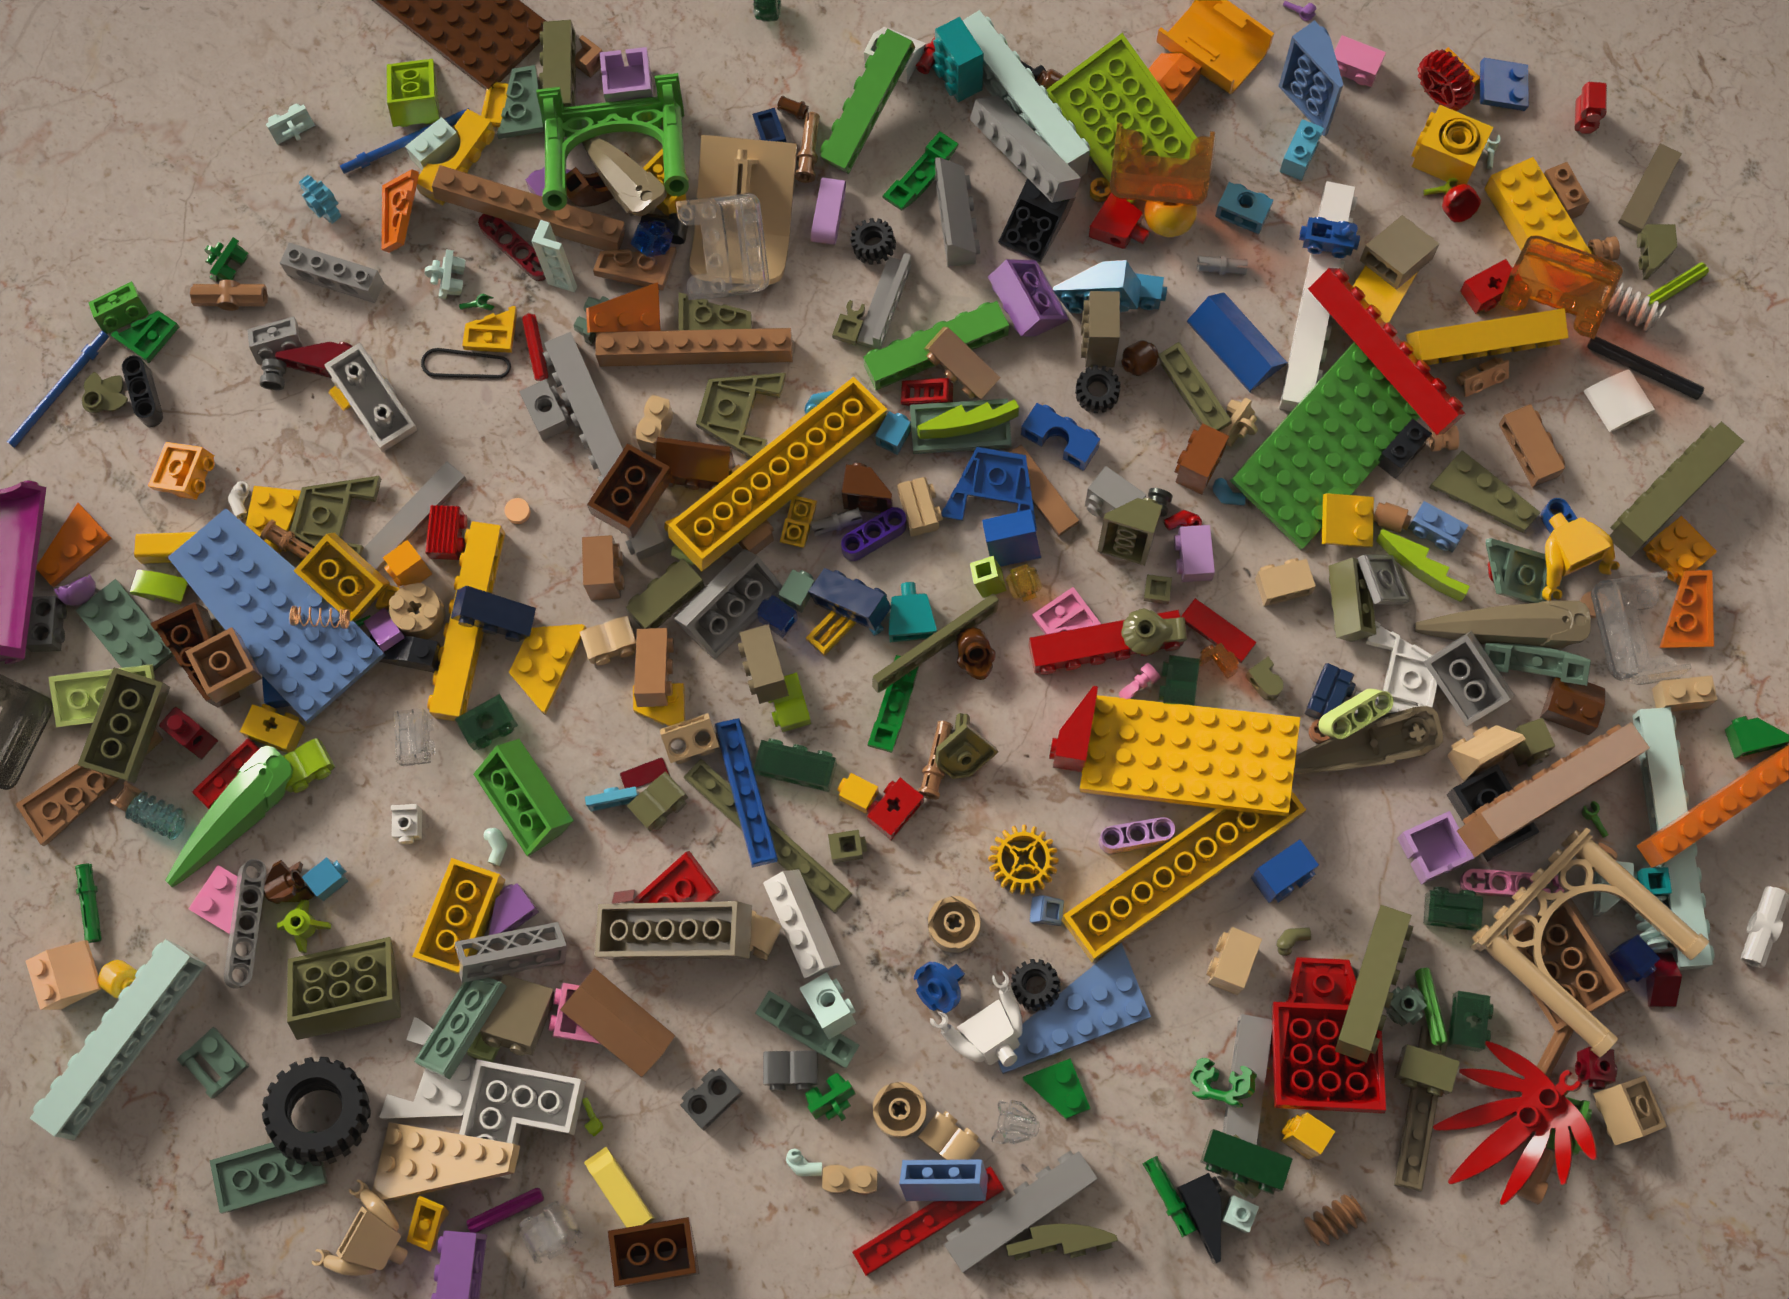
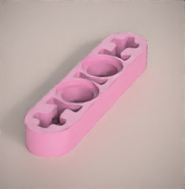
M1469 869L1460 877V886L1463 891L1469 894L1512 897L1520 889L1519 880L1526 878L1533 883L1530 877L1534 873ZM1471 875H1474L1475 880L1483 881L1484 879H1486V875L1488 876L1486 880L1487 889H1484L1485 884L1478 883L1474 886V888H1472L1471 883L1467 882L1466 880L1469 879ZM1556 875L1551 881H1553L1554 886H1558V889L1553 893H1557L1560 890L1564 893L1565 890L1560 886L1558 875ZM1499 876L1505 880L1506 887L1504 890L1494 888L1492 884L1494 877ZM1549 888L1543 889L1544 891L1551 893V890Z

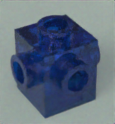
M661 221L643 222L638 224L630 244L646 257L665 255L671 246L670 242L674 233L668 230Z

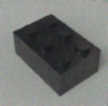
M1497 764L1452 788L1447 797L1461 820H1463L1481 806L1491 803L1495 798L1506 791H1511L1513 788ZM1534 822L1482 854L1486 861L1489 862L1532 839L1539 833V830Z

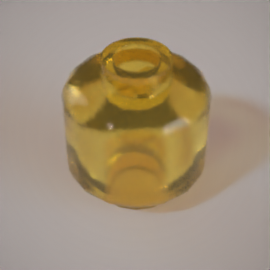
M1027 563L1009 570L1010 574L1006 577V582L1011 596L1014 599L1022 598L1023 602L1037 598L1036 592L1042 589L1037 569L1029 567Z

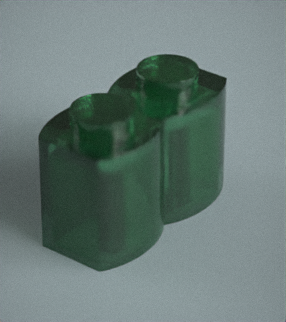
M1169 655L1168 662L1163 661L1161 676L1166 677L1165 686L1160 685L1158 700L1163 701L1164 704L1194 706L1200 659Z

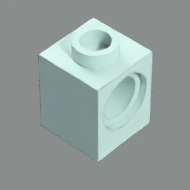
M1230 1196L1221 1218V1223L1243 1233H1249L1259 1206L1237 1196Z

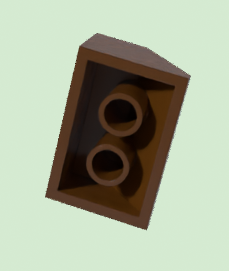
M657 437L655 459L669 466L673 475V479L668 487L682 485L690 490L704 488L711 491L732 474L731 469L735 467L731 447Z
M689 1217L608 1231L614 1287L621 1288L700 1274L696 1244Z

